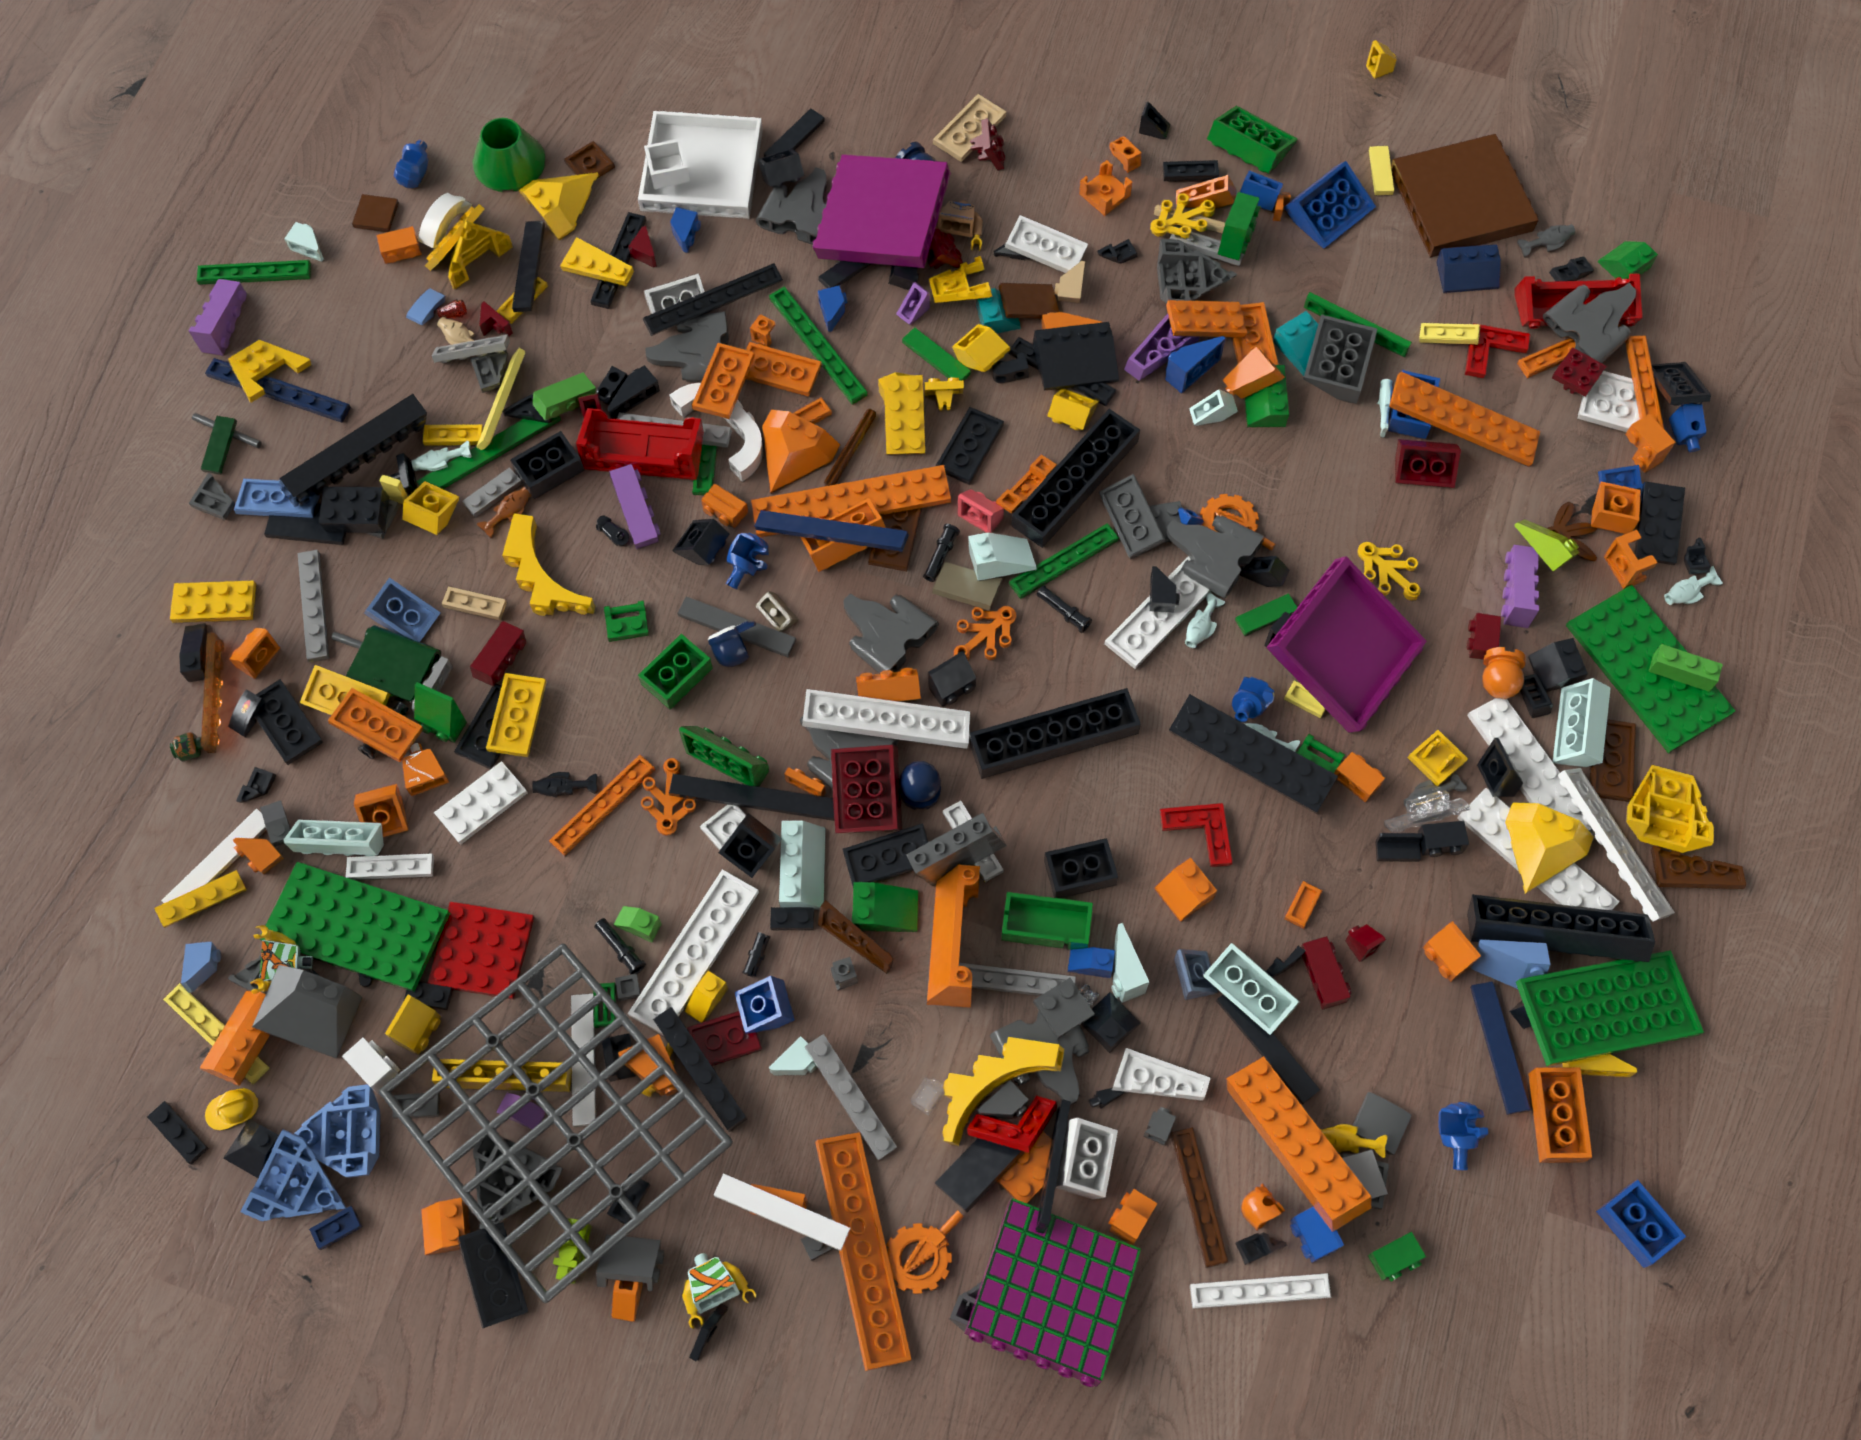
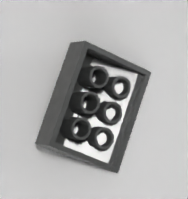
M1321 315L1303 379L1336 399L1357 404L1377 328Z

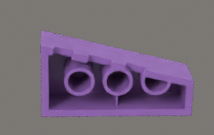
M1167 314L1128 358L1124 370L1140 381L1167 363L1168 357L1172 352H1177L1184 346L1195 344L1199 341L1200 336H1173Z
M1513 545L1505 558L1508 569L1505 570L1504 581H1507V585L1503 590L1505 605L1502 607L1501 616L1504 617V625L1528 628L1539 611V605H1536L1539 591H1535L1539 582V576L1534 575L1538 571V553L1533 547Z

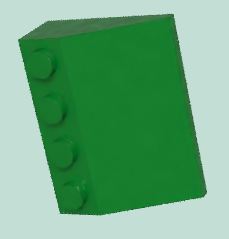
M1236 105L1214 120L1207 140L1211 141L1214 146L1227 150L1229 154L1242 158L1245 163L1253 164L1261 172L1270 173L1279 165L1295 145L1298 138Z
M681 726L679 728L686 754L744 785L760 787L769 773L768 763L763 757H755L749 754L750 752L746 748L732 745L729 739L717 737L710 729L706 727L702 729L699 726Z

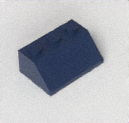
M1497 244L1441 249L1436 263L1443 293L1499 289L1501 259Z

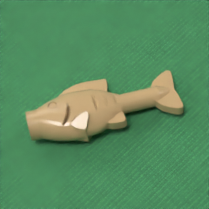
M445 317L440 318L437 326L441 328L450 345L475 341L472 339L475 334L468 330L463 323Z

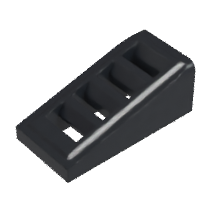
M1537 674L1524 676V683L1520 692L1531 718L1550 714L1553 704ZM1534 683V685H1532V686H1529V687H1526V686H1525V685Z

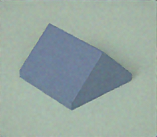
M1177 950L1174 961L1185 1000L1218 993L1217 988L1203 976L1211 967L1207 951Z

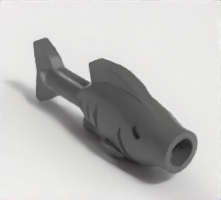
M1572 224L1568 226H1551L1545 231L1538 232V239L1530 242L1519 239L1517 243L1522 249L1524 257L1529 255L1531 249L1541 245L1546 246L1548 252L1555 251L1561 248L1571 236L1575 235V228Z
M1457 773L1452 775L1449 783L1442 786H1434L1432 781L1428 780L1415 787V790L1409 797L1404 799V805L1408 811L1432 808L1438 801L1446 800L1447 796L1444 793L1451 790L1465 792L1467 787L1461 782Z

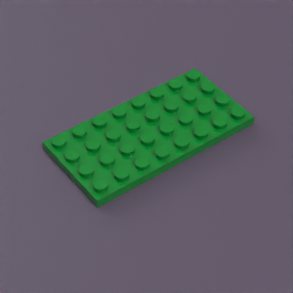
M1633 585L1609 597L1570 620L1565 625L1668 754L1736 712L1716 686L1709 692L1649 672L1653 654L1661 644L1687 651Z
M296 862L265 926L269 930L282 933L294 940L300 948L301 955L312 956L313 959L415 992L450 912L446 909Z
M1671 950L1652 954L1649 962H1635L1622 959L1522 978L1516 981L1547 1067L1699 1036L1704 1033Z

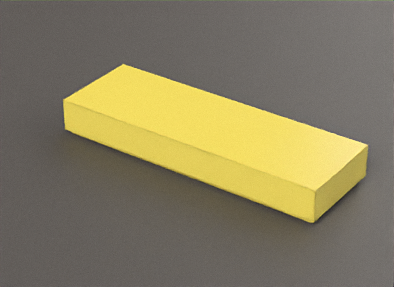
M1370 146L1369 156L1374 194L1393 195L1394 185L1388 146Z
M1421 323L1419 343L1478 344L1480 325Z

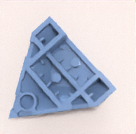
M368 1084L346 1088L341 1096L333 1102L326 1104L305 1121L300 1129L293 1133L305 1139L318 1161L347 1178L369 1175L379 1158L380 1109L374 1091Z
M282 1129L241 1213L259 1221H268L279 1217L287 1218L319 1213L331 1209H345L346 1206L305 1139Z

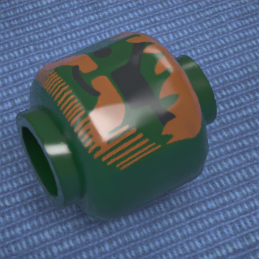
M188 732L175 736L173 742L170 743V749L175 759L178 758L180 761L185 762L198 758L201 755V749H204V743L201 737H197L193 732Z

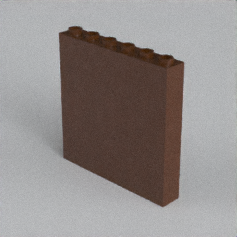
M1496 134L1395 158L1392 161V177L1430 258L1439 256L1441 249L1478 246L1534 232L1539 220L1538 214L1534 212L1531 200L1527 198L1524 186L1519 182L1516 170L1513 169L1509 156L1505 153L1502 142Z

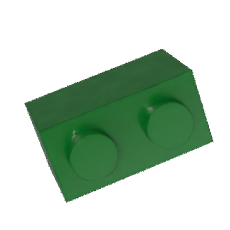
M1411 1231L1372 1252L1368 1257L1381 1280L1389 1278L1391 1282L1402 1276L1401 1271L1408 1267L1412 1271L1421 1266L1420 1260L1424 1259L1426 1255Z

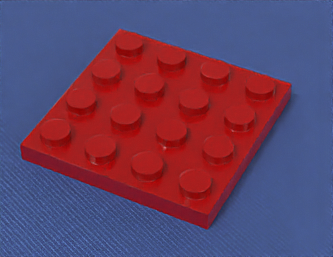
M450 901L448 907L450 915L440 936L428 984L451 987L453 990L496 996L520 976L535 917L530 914ZM515 992L507 999L514 1000Z

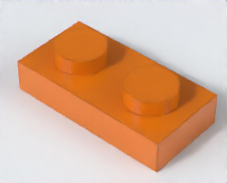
M788 767L784 773L786 782L812 795L824 797L826 794L825 785L821 780L805 776L806 774L800 769L795 768L793 770Z

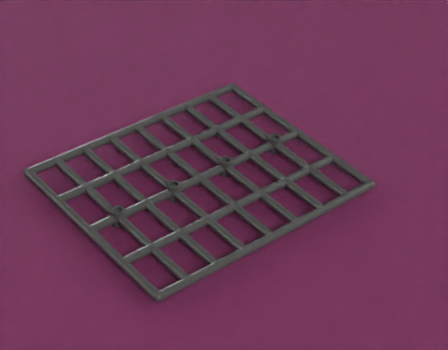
M560 944L379 1090L383 1099L543 1303L550 1302L733 1144L732 1139L566 944ZM563 954L575 968L576 972L539 1000L526 983ZM583 978L597 995L559 1024L546 1009V1006ZM519 989L532 1007L499 1034H493L481 1019ZM603 1001L617 1019L583 1047L579 1048L566 1033V1030ZM539 1013L552 1031L517 1060H514L504 1048L503 1041ZM474 1025L486 1039V1044L452 1072H449L436 1055ZM623 1025L637 1043L600 1073L586 1055ZM559 1037L573 1055L539 1083H533L521 1067ZM644 1050L658 1067L623 1097H620L606 1080L639 1052ZM495 1051L508 1067L469 1097L456 1079L489 1052ZM429 1061L443 1079L406 1109H403L391 1091ZM579 1061L593 1080L555 1110L544 1097L543 1090ZM514 1073L526 1088V1093L489 1122L476 1104ZM665 1074L679 1092L641 1123L627 1104ZM449 1086L462 1104L427 1133L423 1134L410 1116ZM599 1086L614 1104L578 1134L574 1133L562 1119V1116ZM686 1099L700 1117L662 1148L648 1129L681 1101ZM531 1100L536 1101L548 1117L512 1147H509L496 1129ZM469 1111L482 1129L443 1160L430 1141ZM620 1111L634 1127V1130L600 1159L596 1160L584 1146V1140ZM552 1124H555L567 1138V1143L530 1173L516 1154ZM707 1124L721 1140V1143L684 1174L669 1155ZM489 1136L503 1154L466 1185H463L450 1169V1166ZM641 1136L656 1155L623 1183L618 1185L611 1179L603 1167ZM572 1150L577 1151L589 1165V1168L551 1199L536 1180ZM509 1161L523 1180L484 1212L470 1192ZM662 1161L677 1181L643 1210L638 1212L625 1196V1192ZM596 1174L609 1190V1194L572 1225L557 1206ZM530 1187L544 1206L505 1238L490 1219L525 1189ZM614 1201L619 1202L632 1219L593 1252L578 1232ZM551 1213L565 1232L525 1264L511 1245L547 1214ZM571 1239L586 1258L546 1291L532 1271Z

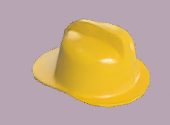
M249 1089L229 1090L209 1103L205 1112V1120L215 1130L229 1129L246 1122L254 1116L258 1109V1099L255 1093Z

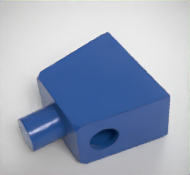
M1692 403L1682 404L1669 417V422L1676 443L1678 445L1687 444L1688 452H1696L1701 449L1699 440L1706 434L1702 404Z

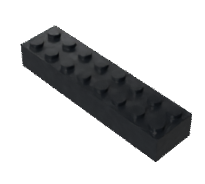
M411 394L280 477V489L294 507L298 505L304 506L313 495H321L324 486L340 483L344 479L343 476L348 473L353 474L360 469V465L365 462L367 464L371 463L377 458L376 455L381 452H388L396 442L402 443L413 431L416 433L424 428V424H426L427 411L415 395Z
M1109 408L1012 514L1011 526L1043 548L1138 443L1140 429Z
M1128 688L970 732L969 744L980 777L984 779L1139 734L1141 723Z
M1191 694L1187 697L1169 729L1170 733L1315 814L1318 813L1338 778L1336 774Z
M1474 894L1471 896L1467 913L1471 942L1479 943L1480 940L1546 943L1548 951L1625 959L1635 962H1649L1655 945V938L1648 914Z

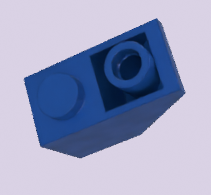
M676 207L670 221L671 229L683 252L687 253L690 246L694 244V235L696 231H699L701 222L698 219L697 212Z

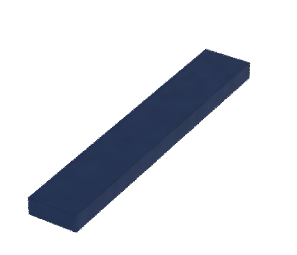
M1492 981L1471 985L1470 989L1506 1114L1527 1112L1530 1110V1106L1494 983Z

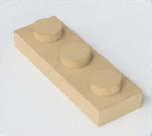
M449 586L442 602L444 608L501 620L507 604L505 599Z

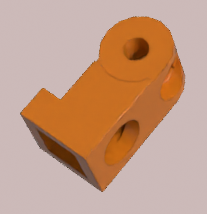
M1122 136L1109 144L1111 153L1124 165V170L1127 173L1141 166V152L1126 137Z

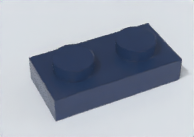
M349 1206L309 1230L317 1248L322 1250L362 1228V1225L354 1207Z

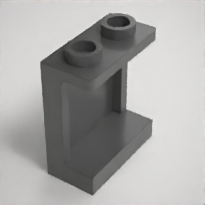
M606 1235L604 1242L608 1240L612 1235ZM624 1237L599 1259L596 1271L597 1287H607L608 1279L647 1283L648 1291H653L654 1283H658L660 1278L658 1266L663 1264L664 1250H661V1240Z

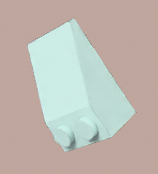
M988 532L968 536L969 553L978 581L1036 570V564L1027 539Z
M1120 923L1115 934L1113 985L1111 988L1116 998L1119 997L1121 1003L1145 994L1149 980L1123 923Z

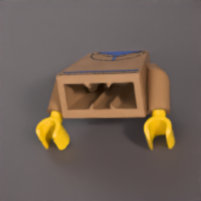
M964 200L959 202L948 201L940 210L936 228L950 234L972 237L973 235L971 250H973L974 244H978L980 246L979 251L981 250L982 240L980 236H982L983 220L977 212H974V205L968 204Z

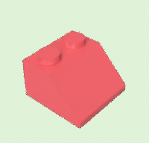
M970 489L960 493L958 496V516L986 533H992L1004 518V508L996 504V501L992 502L987 499L981 492Z

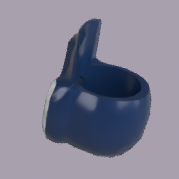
M746 621L737 626H730L709 636L708 643L719 664L725 667H734L742 664L749 658L748 651L739 633L756 625L755 621Z

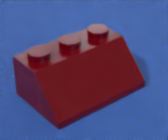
M1398 439L1395 457V483L1455 488L1461 454L1458 444Z

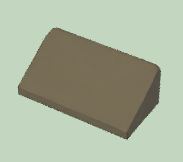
M768 591L755 605L779 632L783 633L799 620L774 592Z

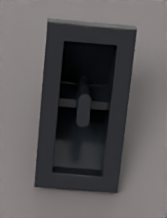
M1149 101L1146 102L1141 115L1139 134L1163 140L1166 139L1171 124Z

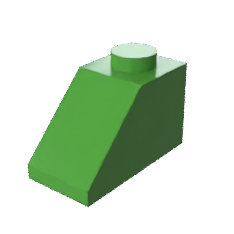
M623 906L614 923L615 927L651 943L662 925L658 916L640 908Z

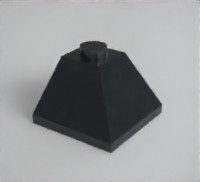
M1494 738L1477 766L1492 797H1514L1523 785L1522 778L1499 738Z
M1109 992L1092 1008L1095 1015L1081 1025L1111 1053L1141 1023Z
M249 1119L223 1159L259 1178L279 1135Z

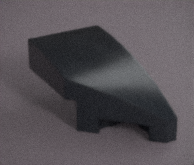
M1129 239L1114 247L1112 244H1109L1097 251L1099 256L1119 264L1138 257Z
M1697 538L1695 544L1687 548L1686 555L1684 556V562L1689 575L1710 572L1711 566L1705 555L1706 547L1701 538Z
M254 767L247 786H242L236 801L243 803L267 794L276 774Z
M1298 945L1285 962L1276 957L1266 972L1272 978L1285 972L1303 956L1305 950Z
M1264 1232L1262 1234L1256 1233L1235 1243L1245 1265L1287 1246L1286 1242L1273 1239Z

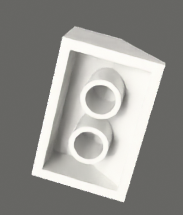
M699 274L645 290L644 295L650 312L653 314L705 291Z

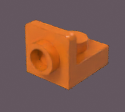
M759 315L750 327L752 341L769 347L772 344L770 332L776 325L775 321Z

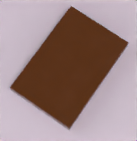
M1000 283L998 286L1006 318L1042 319V315L1050 312H1059L1052 284Z

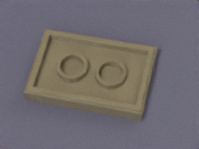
M945 562L933 587L932 594L990 611L1002 578L996 577L978 581L975 570Z

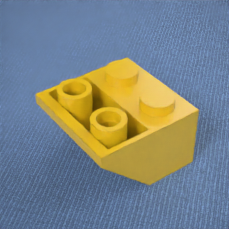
M977 324L952 346L960 363L968 368L982 372L991 369L998 360L1002 359L1011 350L990 327Z

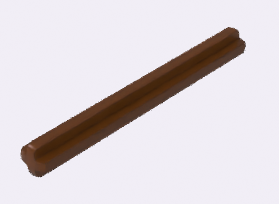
M870 408L866 410L824 481L825 486L836 485L874 421L876 411Z

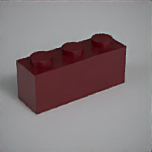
M502 621L470 665L472 677L493 687L498 681H501L507 667L514 663L519 650H523L526 645L524 630Z
M1327 936L1303 943L1301 948L1305 952L1302 959L1322 1010L1347 1003L1352 994L1348 982L1345 983L1342 976L1344 974L1343 967L1335 958L1336 950L1334 944L1329 942Z

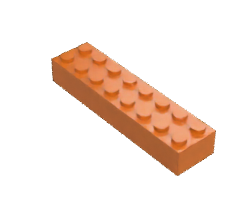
M1264 1056L1226 1078L1229 1094L1332 1232L1371 1209V1195Z

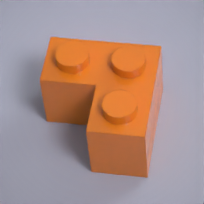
M1650 413L1631 424L1625 434L1628 440L1638 448L1632 460L1635 465H1639V468L1644 473L1662 463L1675 444L1671 436Z
M1133 1189L1131 1194L1126 1192L1120 1202L1123 1205L1122 1209L1116 1208L1109 1221V1224L1112 1225L1109 1232L1130 1245H1134L1157 1205L1155 1201Z

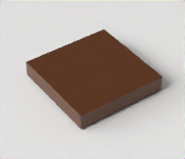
M594 141L564 158L565 164L575 175L598 173V179L615 168L612 160Z
M362 194L352 222L353 227L390 232L399 204L398 199Z

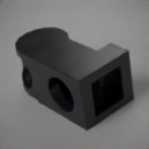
M1024 352L1017 354V359L1006 362L997 361L992 367L993 379L997 383H1008L1029 378V367Z
M611 366L596 391L599 400L610 405L628 377L627 373Z

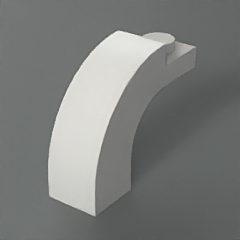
M449 193L440 196L429 208L423 219L418 241L431 248L437 247L439 242L446 236L451 221L457 215L468 211L472 204L465 201L463 197L453 196Z

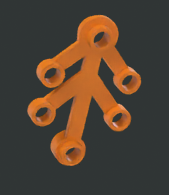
M1003 606L998 611H983L982 608L975 607L972 610V618L975 621L982 619H993L994 621L990 624L968 623L965 619L957 622V630L960 633H980L965 645L957 646L954 649V656L960 650H963L969 660L970 651L987 638V648L985 649L984 656L987 660H994L997 656L995 630L1002 625V635L999 638V644L1003 648L1009 647L1012 640L1010 625L1016 620V612L1009 606ZM975 612H980L981 615H980V616H976V615H974V613H975ZM1008 613L1010 616L1004 617L1003 614ZM965 624L966 628H960L959 626ZM1003 639H1008L1009 642L1004 643V642H1002V640H1003ZM992 651L994 654L990 656L987 652Z
M675 758L667 759L663 765L664 772L667 774L665 795L656 786L655 780L652 777H646L643 780V788L646 791H650L664 806V814L654 806L651 797H644L641 800V806L643 810L648 811L657 820V830L665 836L672 835L677 830V822L696 809L695 801L693 799H686L683 802V807L672 815L673 807L684 799L682 797L669 796L672 775L679 774L681 770L680 763ZM670 763H674L676 765L674 768L668 767ZM647 782L653 783L650 787H647L645 784ZM650 801L651 805L644 806V803ZM692 803L693 807L687 808L686 805ZM665 822L671 823L669 827L663 826Z

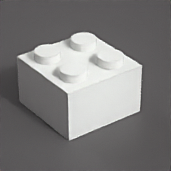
M680 138L644 146L654 189L690 182Z
M362 1038L342 1056L379 1095L380 1088L398 1075V1072L401 1070L373 1040L368 1042Z

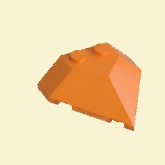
M771 410L762 426L770 494L782 486L789 485L814 472L815 469L831 463L840 444L825 429L791 412Z

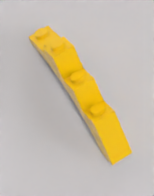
M514 513L502 556L507 565L515 568L519 567L516 576L519 588L528 592L533 590L529 603L532 611L540 616H545L546 614L553 615L555 608L563 612L570 610L576 611L579 614H594L595 604L592 598L564 589L554 582L541 568L535 553L537 525L534 517Z
M1008 1037L1002 1051L1004 1059L978 1055V1059L973 1065L974 1077L949 1073L948 1079L944 1082V1095L952 1099V1102L949 1103L947 1108L949 1117L947 1124L943 1128L944 1141L950 1145L959 1146L963 1130L971 1114L980 1102L999 1085L1025 1073L1061 1071L1065 1049L1059 1044Z

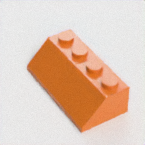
M869 498L827 519L886 528L881 516ZM800 537L818 572L828 569L830 566L867 548V546Z
M251 991L245 992L200 1066L201 1070L237 1086L241 1085L270 1036L266 1032L252 1028L266 994L262 992L253 994Z

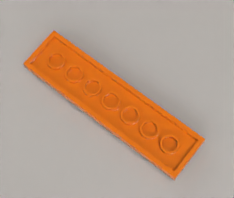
M1400 372L1397 375L1389 405L1390 408L1528 467L1533 464L1540 435L1539 430L1404 372Z

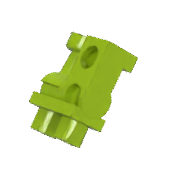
M567 1218L572 1225L578 1221L577 1219ZM587 1224L578 1232L587 1244L592 1228L590 1224ZM571 1239L558 1249L559 1258L554 1257L553 1265L558 1267L555 1279L561 1280L585 1259V1256Z

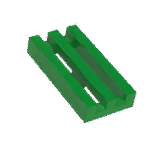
M601 983L600 985L607 993L608 988H611V998L616 1003V983ZM603 1003V1021L599 1022V1004L594 1008V1028H606L617 1019L611 1012V1021H608V1007Z

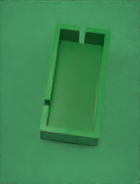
M1007 892L1001 941L1062 949L1064 945H1068L1070 950L1088 948L1093 903Z

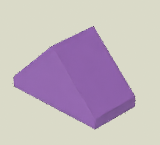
M914 282L896 314L906 323L912 325L930 309V293Z
M507 1092L496 1113L501 1114L522 1096ZM528 1102L509 1119L529 1129H533L541 1123L546 1113L541 1107Z

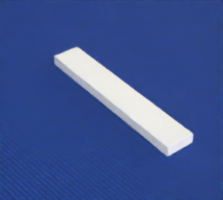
M255 809L161 901L166 903L216 880L240 856L234 849L236 844L233 842V839H258L267 830L262 813Z
M593 994L571 995V1015L592 999ZM594 1008L571 1026L572 1040L579 1048L595 1037ZM594 1048L586 1057L595 1066ZM579 1061L572 1066V1096L593 1080ZM596 1089L572 1108L573 1127L588 1126L596 1119Z
M726 1174L722 1175L714 1193V1196L840 1251L850 1231V1228Z
M1328 1273L1190 1284L1192 1309L1331 1298Z

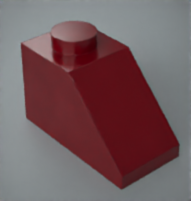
M1366 924L1361 928L1357 925L1349 930V935L1345 942L1358 961L1361 962L1378 952L1386 939L1382 934Z

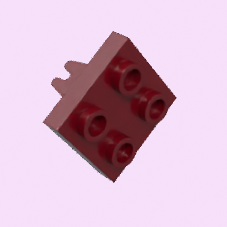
M988 118L981 120L982 134L970 140L972 144L970 148L972 151L978 150L977 153L980 156L977 158L979 161L990 159L997 171L1002 170L1006 160L1002 148L1004 146V139L1002 135L997 133L996 126L992 125Z
M935 228L928 255L932 253L935 255L929 265L937 269L947 263L959 269L963 261L960 251L954 244L955 239L951 234L942 232L939 228Z
M1572 347L1554 372L1552 379L1563 384L1564 390L1569 388L1571 394L1577 392L1586 397L1607 366Z

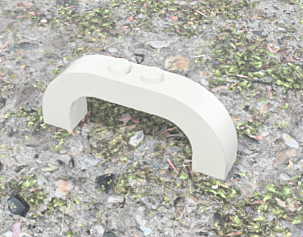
M701 383L683 386L669 395L672 406L683 418L694 411L692 403ZM737 400L730 419H724L745 441L743 448L728 459L730 469L743 482L759 467L763 457V444L761 433L754 417L750 412L746 413L740 401Z

